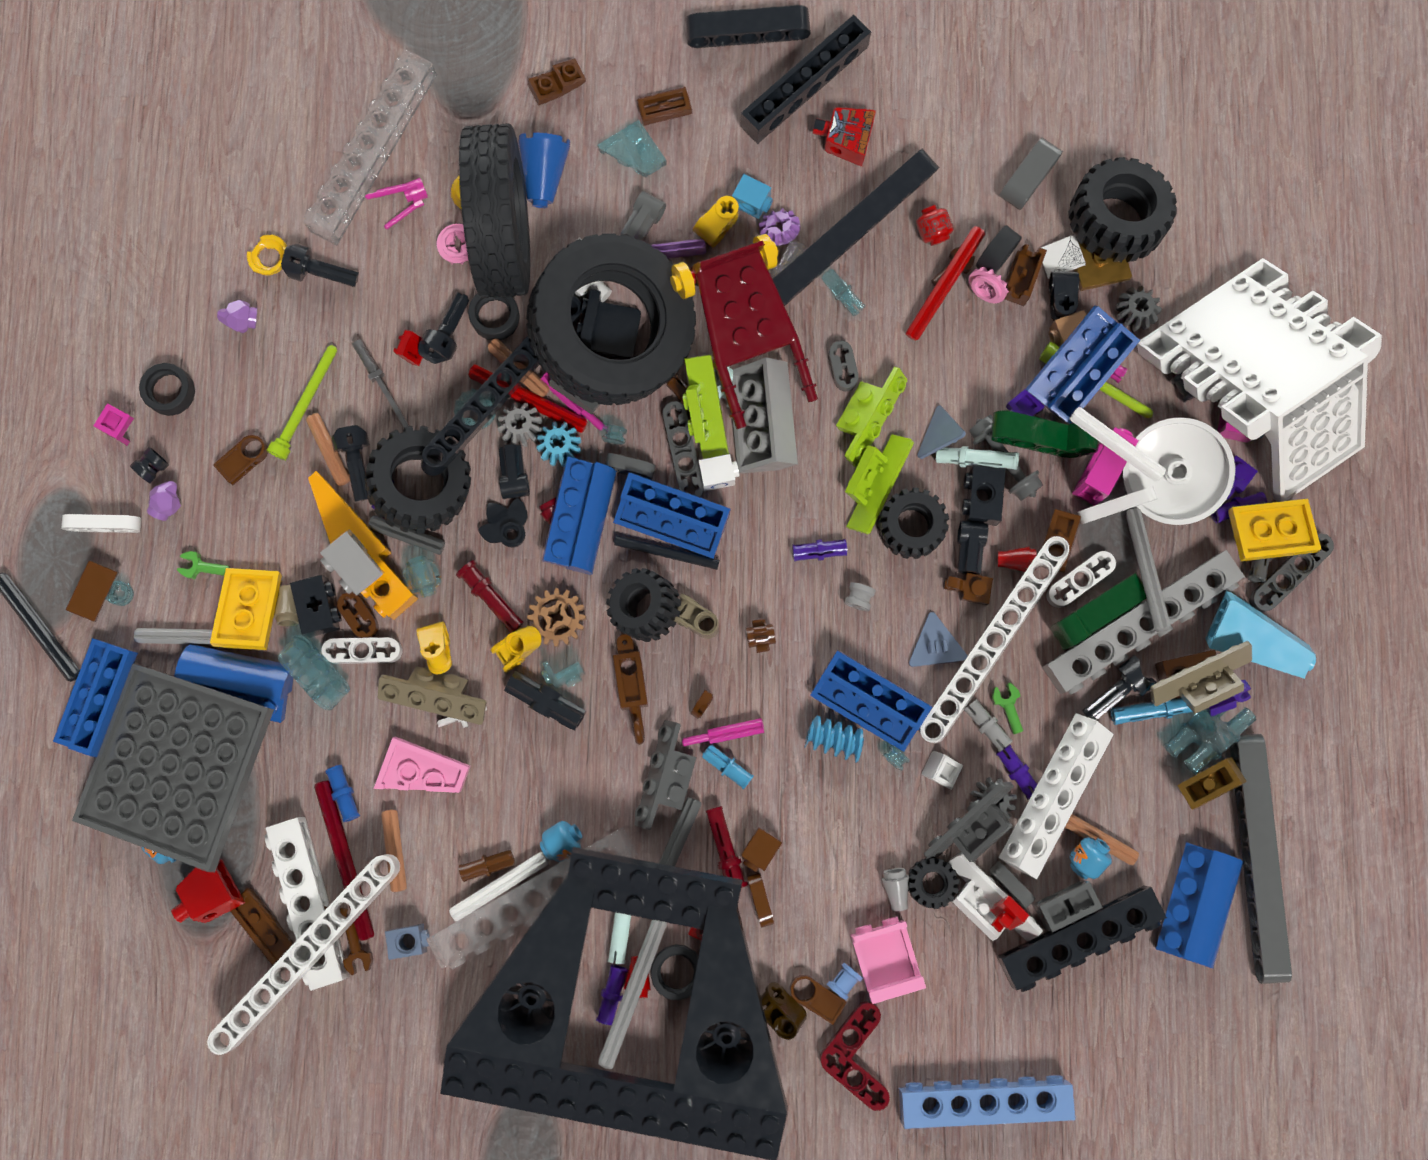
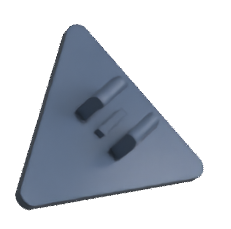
M940 405L936 407L917 454L920 459L952 443H956L966 435V432Z
M931 612L928 614L909 665L917 667L965 661L968 655L937 615Z

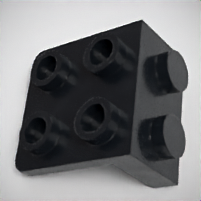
M591 289L589 299L584 298L582 314H585L584 323L579 322L577 336L592 352L626 359L632 358L641 320V311L635 308L601 302V291Z

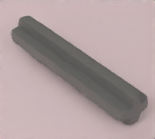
M375 515L371 517L368 528L438 555L442 554L445 547V542L441 539L424 533L416 534V530L409 529L408 533L400 531L401 526L395 524L391 527L386 524V519Z
M691 797L686 799L659 864L676 865L700 810V801Z

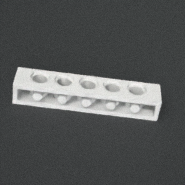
M1075 714L999 856L1001 860L1035 879L1040 875L1114 735L1097 720Z
M297 817L266 827L267 834L265 835L266 846L269 850H272L274 857L272 862L273 872L276 877H279L282 886L279 889L280 898L288 908L287 923L289 929L294 931L296 941L307 930L308 925L314 923L325 911L324 906L329 907L330 905L305 817ZM289 842L295 846V853L292 857H289L285 852L286 845ZM296 869H299L303 875L300 884L295 883L293 880V872ZM303 896L310 900V907L307 911L303 910L300 906V900ZM322 924L320 928L322 937L328 939L331 935L330 927L326 924ZM339 938L324 953V964L320 965L316 962L302 977L305 985H309L310 991L350 977L343 965L345 958ZM303 945L300 954L302 958L309 960L311 951L307 946Z

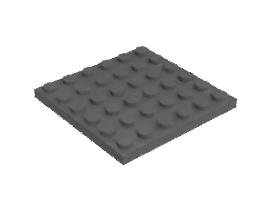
M133 663L72 821L204 871L215 872L274 709Z

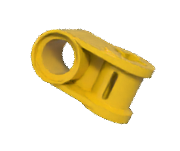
M731 196L721 197L707 213L700 217L693 227V232L712 248L723 239L725 234L738 220L739 206L736 199ZM724 209L725 211H728L729 209H731L732 213L725 212V214H723L722 210Z
M444 621L417 628L420 652L423 658L427 660L430 672L433 674L447 672L452 666L449 646L450 638Z
M527 626L508 634L503 640L495 644L490 651L492 654L497 655L504 666L503 671L506 673L523 663L525 658L541 645V635L535 627Z

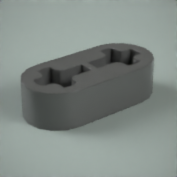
M834 342L829 350V362L834 383L841 391H851L858 382V371L853 349L848 342ZM838 348H841L842 352H847L844 356V363H841L838 355L834 356ZM843 369H846L848 377H853L849 384H846L844 380L840 381L843 376Z
M612 453L607 454L604 464L615 469L616 473L628 475L630 472L650 480L653 479L656 468L652 463Z
M999 861L988 870L991 876L1024 909H1027L1035 901V897Z

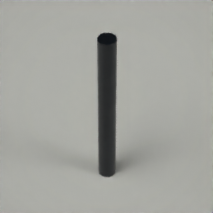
M616 535L614 542L615 546L718 570L720 562L719 559Z

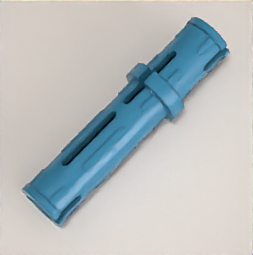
M1181 697L1173 698L1159 706H1155L1152 702L1111 708L1110 710L1114 725L1158 717L1169 719L1173 715L1193 712Z

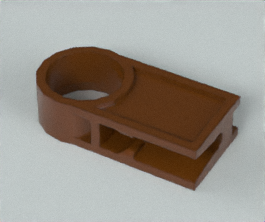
M248 435L215 462L213 466L228 483L235 485L267 457L268 452L266 450L268 446L258 436ZM260 441L262 445L260 454L254 458H248L245 455V448L248 443Z
M799 975L791 982L790 992L793 999L834 1025L847 1003L846 1000L808 975ZM801 979L810 980L815 988L814 994L807 1000L798 999L794 993V986Z

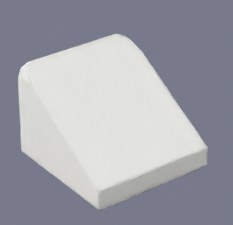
M932 751L922 771V775L952 790L963 765L942 753Z

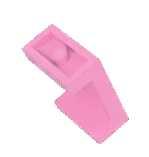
M898 917L885 919L882 921L883 925L872 928L871 924L855 929L856 933L850 935L869 1001L872 1004L926 988L924 979L920 975L907 932V923L903 919L898 920Z

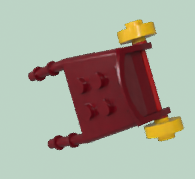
M767 234L754 237L753 244L695 263L690 270L684 262L675 264L671 268V285L682 299L694 296L695 285L699 286L714 358L712 359L714 370L718 372L723 387L720 390L725 393L731 411L729 417H733L736 429L746 427L743 417L745 411L740 408L734 390L736 384L733 385L727 367L787 345L791 347L795 360L793 365L797 366L803 385L801 390L805 391L808 403L818 400L815 391L817 385L813 383L807 366V361L809 360L804 356L799 337L768 271L777 266L778 250L776 244L771 241Z

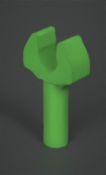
M189 551L181 554L180 557L192 561V567L190 569L177 568V571L186 578L196 579V576L201 572L224 576L226 568H230V566L203 562L201 554Z
M1008 683L1006 684L1007 691L1009 692L1008 699L1001 697L998 687L993 688L991 699L993 705H999L1005 709L1014 735L1023 732L1014 706L1016 699L1021 695L1013 684Z

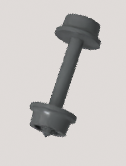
M989 415L984 419H977L976 424L969 430L974 438V446L986 439L994 451L1008 452L1002 443L991 440L993 416ZM1019 466L1017 470L1008 469L1018 482L1008 492L1015 494L1020 501L1028 496L1036 497V491L1043 486L1038 476L1040 472L1037 470L1026 476Z

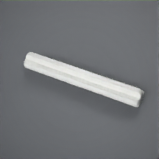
M1078 407L1071 415L1070 420L1153 481H1159L1165 474L1166 470L1164 467L1081 407Z
M542 852L537 853L450 908V915L455 921L463 919L547 866L548 860Z

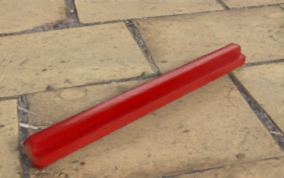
M973 227L907 329L906 335L914 341L919 340L984 238L985 231L981 228Z
M475 364L469 370L468 376L470 379L483 385L493 373ZM502 380L497 381V384L499 386L504 388L509 387V384L507 382ZM521 386L510 397L521 404L528 403L529 408H536L539 413L561 424L566 422L569 428L574 427L580 433H583L587 427V419Z

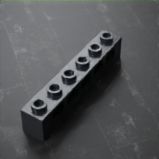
M853 14L741 112L740 127L759 144L868 48L871 31Z
M1143 885L1102 905L1103 908L1054 932L1048 931L996 956L1010 986L1016 991L1019 989L1021 992L1028 991L1037 985L1036 981L1044 977L1046 980L1059 976L1062 973L1061 969L1069 965L1071 968L1082 965L1086 962L1085 957L1095 953L1096 956L1102 955L1110 951V945L1118 941L1123 944L1135 939V933L1143 929L1147 932L1158 928L1161 925L1160 921L1167 917L1152 887ZM1134 908L1137 918L1133 923H1129L1127 912ZM1109 920L1112 923V931L1110 934L1104 935L1102 925L1105 921ZM1085 932L1088 942L1085 946L1079 947L1077 937L1080 933ZM1060 944L1063 947V955L1059 959H1054L1052 949ZM1036 956L1039 962L1038 967L1034 971H1029L1027 969V961L1029 958Z

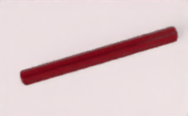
M325 780L316 783L314 789L345 890L357 877V873L336 801L331 796L333 791L330 782ZM366 908L354 921L360 941L374 937L373 927Z

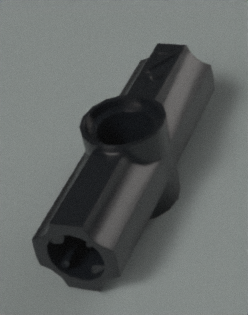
M517 671L510 677L504 689L505 692L528 704L529 708L547 718H553L558 723L576 731L586 713V710L563 698L562 694L542 683L541 685L536 683L531 678Z

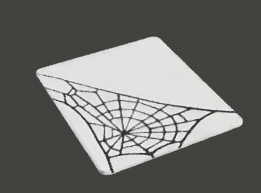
M1071 235L1041 247L1047 250L1043 266L1048 279L1052 271L1069 272L1086 264L1076 235Z

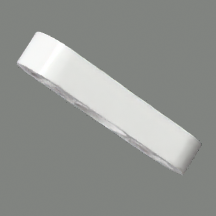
M1152 486L1089 507L1077 513L1081 516V524H1085L1156 500L1157 496Z
M65 514L62 515L61 529L74 532L138 533L141 529V518L129 515Z
M1100 551L1049 587L1046 594L1048 602L1057 608L1064 607L1113 572L1116 566L1114 556L1109 552ZM1099 560H1107L1106 569L1101 568L1095 573L1090 570L1099 563ZM1077 572L1086 574L1088 578L1086 586L1080 587L1075 583L1074 576ZM1069 585L1072 590L1063 596L1065 601L1062 599L1056 600L1054 597L1057 593L1055 588L1061 591Z
M388 637L332 638L323 644L321 653L326 661L334 664L393 663L400 659L402 646L397 640ZM361 643H366L369 647V653L364 658H358L355 654L356 647ZM374 643H377V648H387L388 643H390L396 650L388 657L383 652H376ZM334 644L338 648L348 649L350 659H347L348 654L337 653L336 658H334V655L329 654V649H334Z

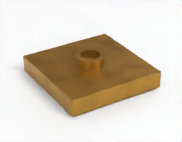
M1078 241L1086 263L1084 266L1074 269L1075 272L1079 273L1080 291L1131 280L1132 273L1126 259H1123L1122 262H1112L1113 259L1111 258L1104 260L1099 258V254L1096 252L1090 253L1086 250L1087 246L1084 243L1080 244Z

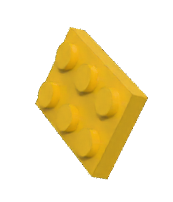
M1308 499L1237 506L1228 510L1240 561L1317 553L1321 550Z
M226 568L210 644L213 647L267 650L282 578L279 571Z

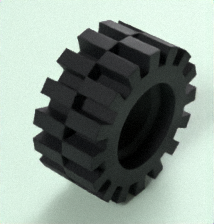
M924 858L919 862L917 861L914 864L915 866L909 870L908 892L911 893V897L918 904L927 908L939 909V907L948 906V903L950 901L953 902L955 894H958L959 891L957 888L959 879H957L956 870L948 862L938 858ZM930 872L940 874L943 879V887L936 894H929L923 888V878Z

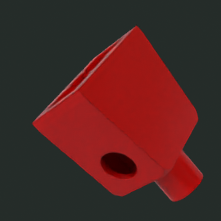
M220 859L215 872H207L195 868L177 885L176 891L182 902L171 909V913L180 923L189 917L193 921L207 923L241 906L245 901L224 862Z

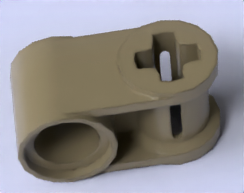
M681 593L679 596L681 606L677 608L681 613L679 617H675L674 621L702 638L710 639L715 637L719 631V622L716 615L702 607L692 598ZM711 619L714 622V627L710 631L701 630L699 625L702 620Z

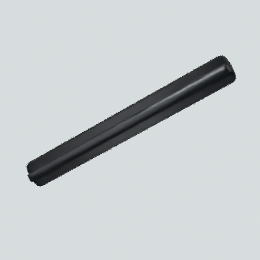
M0 573V593L64 678L70 682L75 681L80 669L8 574Z

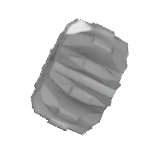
M514 402L512 405L514 410L510 411L507 407H504L503 411L507 416L498 417V421L502 424L498 427L499 433H504L502 438L505 442L511 440V444L518 445L519 441H521L523 447H527V439L530 438L532 442H536L537 438L534 433H542V428L538 425L543 421L541 417L536 416L538 413L536 408L529 410L528 403H523L521 409H519L517 403ZM518 421H523V428H517Z

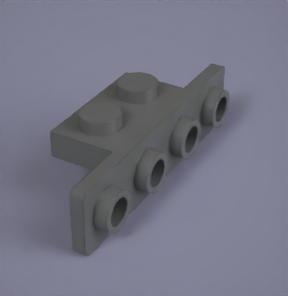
M664 720L663 725L659 729L658 743L650 759L651 767L648 778L643 784L641 802L635 811V826L651 830L658 804L682 810L697 757L674 750L681 727L680 723Z
M999 781L992 784L986 790L987 795L981 801L978 799L970 804L967 808L968 813L965 816L952 821L947 827L949 830L943 836H937L928 844L930 848L924 853L926 858L939 857L953 843L956 844L969 862H974L1013 827L996 806V803L1014 785L1011 782Z

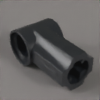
M510 444L500 447L499 458L502 476H499L502 499L530 496L528 476L524 468L522 446Z
M960 521L957 535V543L960 544L958 573L981 574L983 549L988 538V523Z

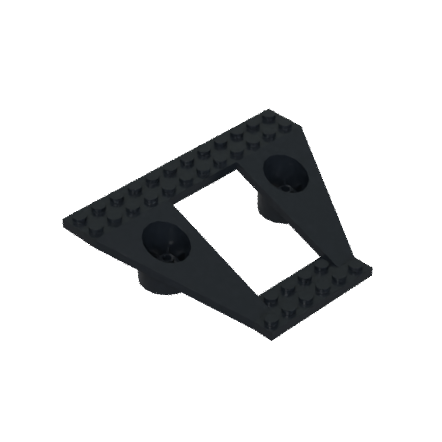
M573 847L568 875L449 1039L446 1046L440 1094L767 1160H777L788 1106L738 909L742 880ZM591 908L703 930L675 1084L562 1062ZM546 1001L553 1002L554 1005L549 1006ZM704 1032L711 1033L713 1035L707 1037ZM740 1039H742V1040H747V1041L742 1044V1043L740 1042Z

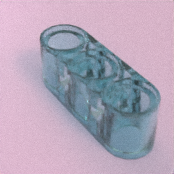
M299 634L295 635L278 653V660L315 703L324 710H332L350 691L347 681L307 637Z

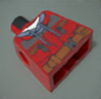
M834 108L831 121L816 118L813 134L827 137L825 151L858 166H863L876 110Z

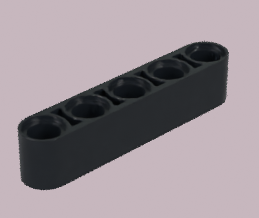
M803 5L693 13L685 19L687 44L692 48L798 41L808 38L811 34L809 10Z

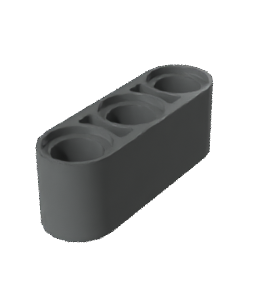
M1041 137L1004 186L999 196L1018 210H1021L1056 164L1063 151Z

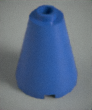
M533 132V138H526V133H522L519 135L518 142L527 201L532 202L533 207L548 208V204H553L570 150V140L567 139L564 143L562 142V136Z

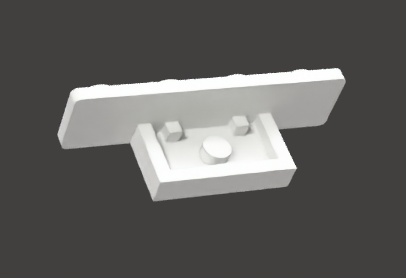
M960 852L948 861L952 865L951 867L966 882L956 895L953 903L994 941L1001 935L1005 927L999 933L991 925L996 916L990 909L996 902L1009 895H1006L990 876L977 867L975 862H969L963 853ZM1031 916L1023 924L1014 928L1026 941L1039 936L1043 931Z

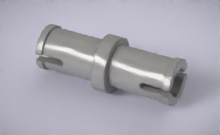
M978 699L964 709L979 726L980 729L978 731L981 734L985 733L999 752L1013 741L998 725V719L996 717L992 718Z

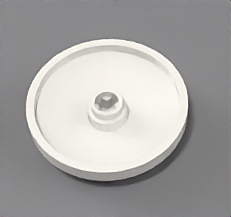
M1171 418L1149 426L1136 437L1139 440L1136 448L1166 470L1163 477L1155 482L1130 463H1126L1123 469V479L1127 493L1131 494L1153 486L1157 496L1156 500L1136 506L1142 513L1161 523L1184 525L1205 519L1222 506L1230 494L1234 483L1235 462L1228 443L1219 432L1204 422L1195 419Z

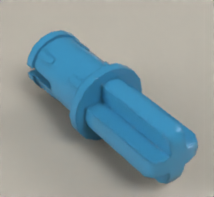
M713 745L708 746L702 755L706 761L722 772V776L725 774L742 787L743 790L754 777V775L734 762L735 758L730 759Z

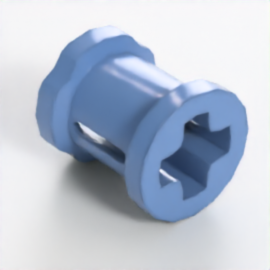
M844 962L841 965V971L833 981H828L827 985L840 997L847 1000L849 998L847 994L857 981H861L863 977Z

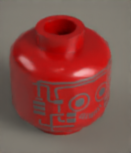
M936 205L921 210L922 216L916 220V226L922 241L934 246L949 240L954 227L947 209H937Z

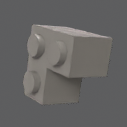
M351 530L346 531L320 552L323 556L320 560L329 572L335 570L342 578L339 580L340 585L349 594L354 592L357 596L384 574L382 569L366 552L365 546Z

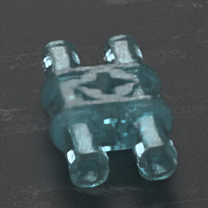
M1244 707L1229 722H1223L1219 718L1227 711L1211 717L1207 710L1204 709L1196 713L1186 723L1183 722L1181 724L1180 731L1164 744L1165 749L1176 758L1192 742L1201 746L1184 761L1186 767L1192 773L1197 774L1211 760L1220 759L1222 757L1221 754L1233 743H1238L1241 738L1240 734L1257 720L1256 716L1252 711Z

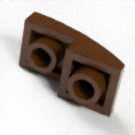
M574 58L552 65L551 72L529 78L527 85L539 106L573 91L584 84L586 78Z

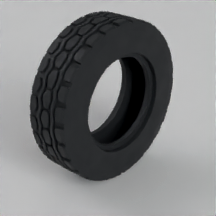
M509 123L465 126L461 131L459 144L460 198L468 260L476 291L482 298L524 296L528 293L530 285V234L524 174L514 128Z
M615 233L586 236L583 240L578 239L568 244L567 248L561 249L549 261L536 281L528 300L529 304L527 305L526 315L528 320L526 324L528 338L531 339L532 351L534 356H537V361L544 372L549 374V378L558 386H562L563 390L571 395L579 396L580 399L591 403L598 402L601 405H612L614 403L622 405L629 404L631 401L636 402L651 395L669 381L682 367L685 358L688 357L691 350L690 345L694 342L696 331L694 329L696 326V312L694 311L693 298L682 299L678 291L675 292L671 285L670 277L672 276L671 268L674 265L673 262L669 261L667 256L657 248L654 249L652 245L640 239L636 240L631 236L616 235ZM609 281L623 285L638 296L648 312L651 326L649 342L642 354L631 359L612 360L595 354L582 343L574 330L571 320V303L575 292L579 288L592 282Z

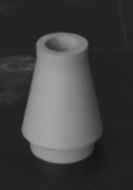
M904 868L885 870L882 882L891 904V910L903 911L908 909L909 875L906 874Z

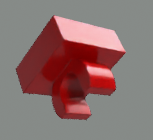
M405 330L403 335H400L398 338L400 340L398 348H394L393 352L411 365L420 366L423 359L418 352L421 337L413 331Z
M1010 896L996 902L990 909L996 916L991 925L999 933L1004 927L1009 930L1018 927L1030 916Z

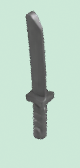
M356 340L352 343V346L367 368L369 379L372 383L377 381L403 427L409 426L381 379L385 376L383 371L378 369L362 340Z

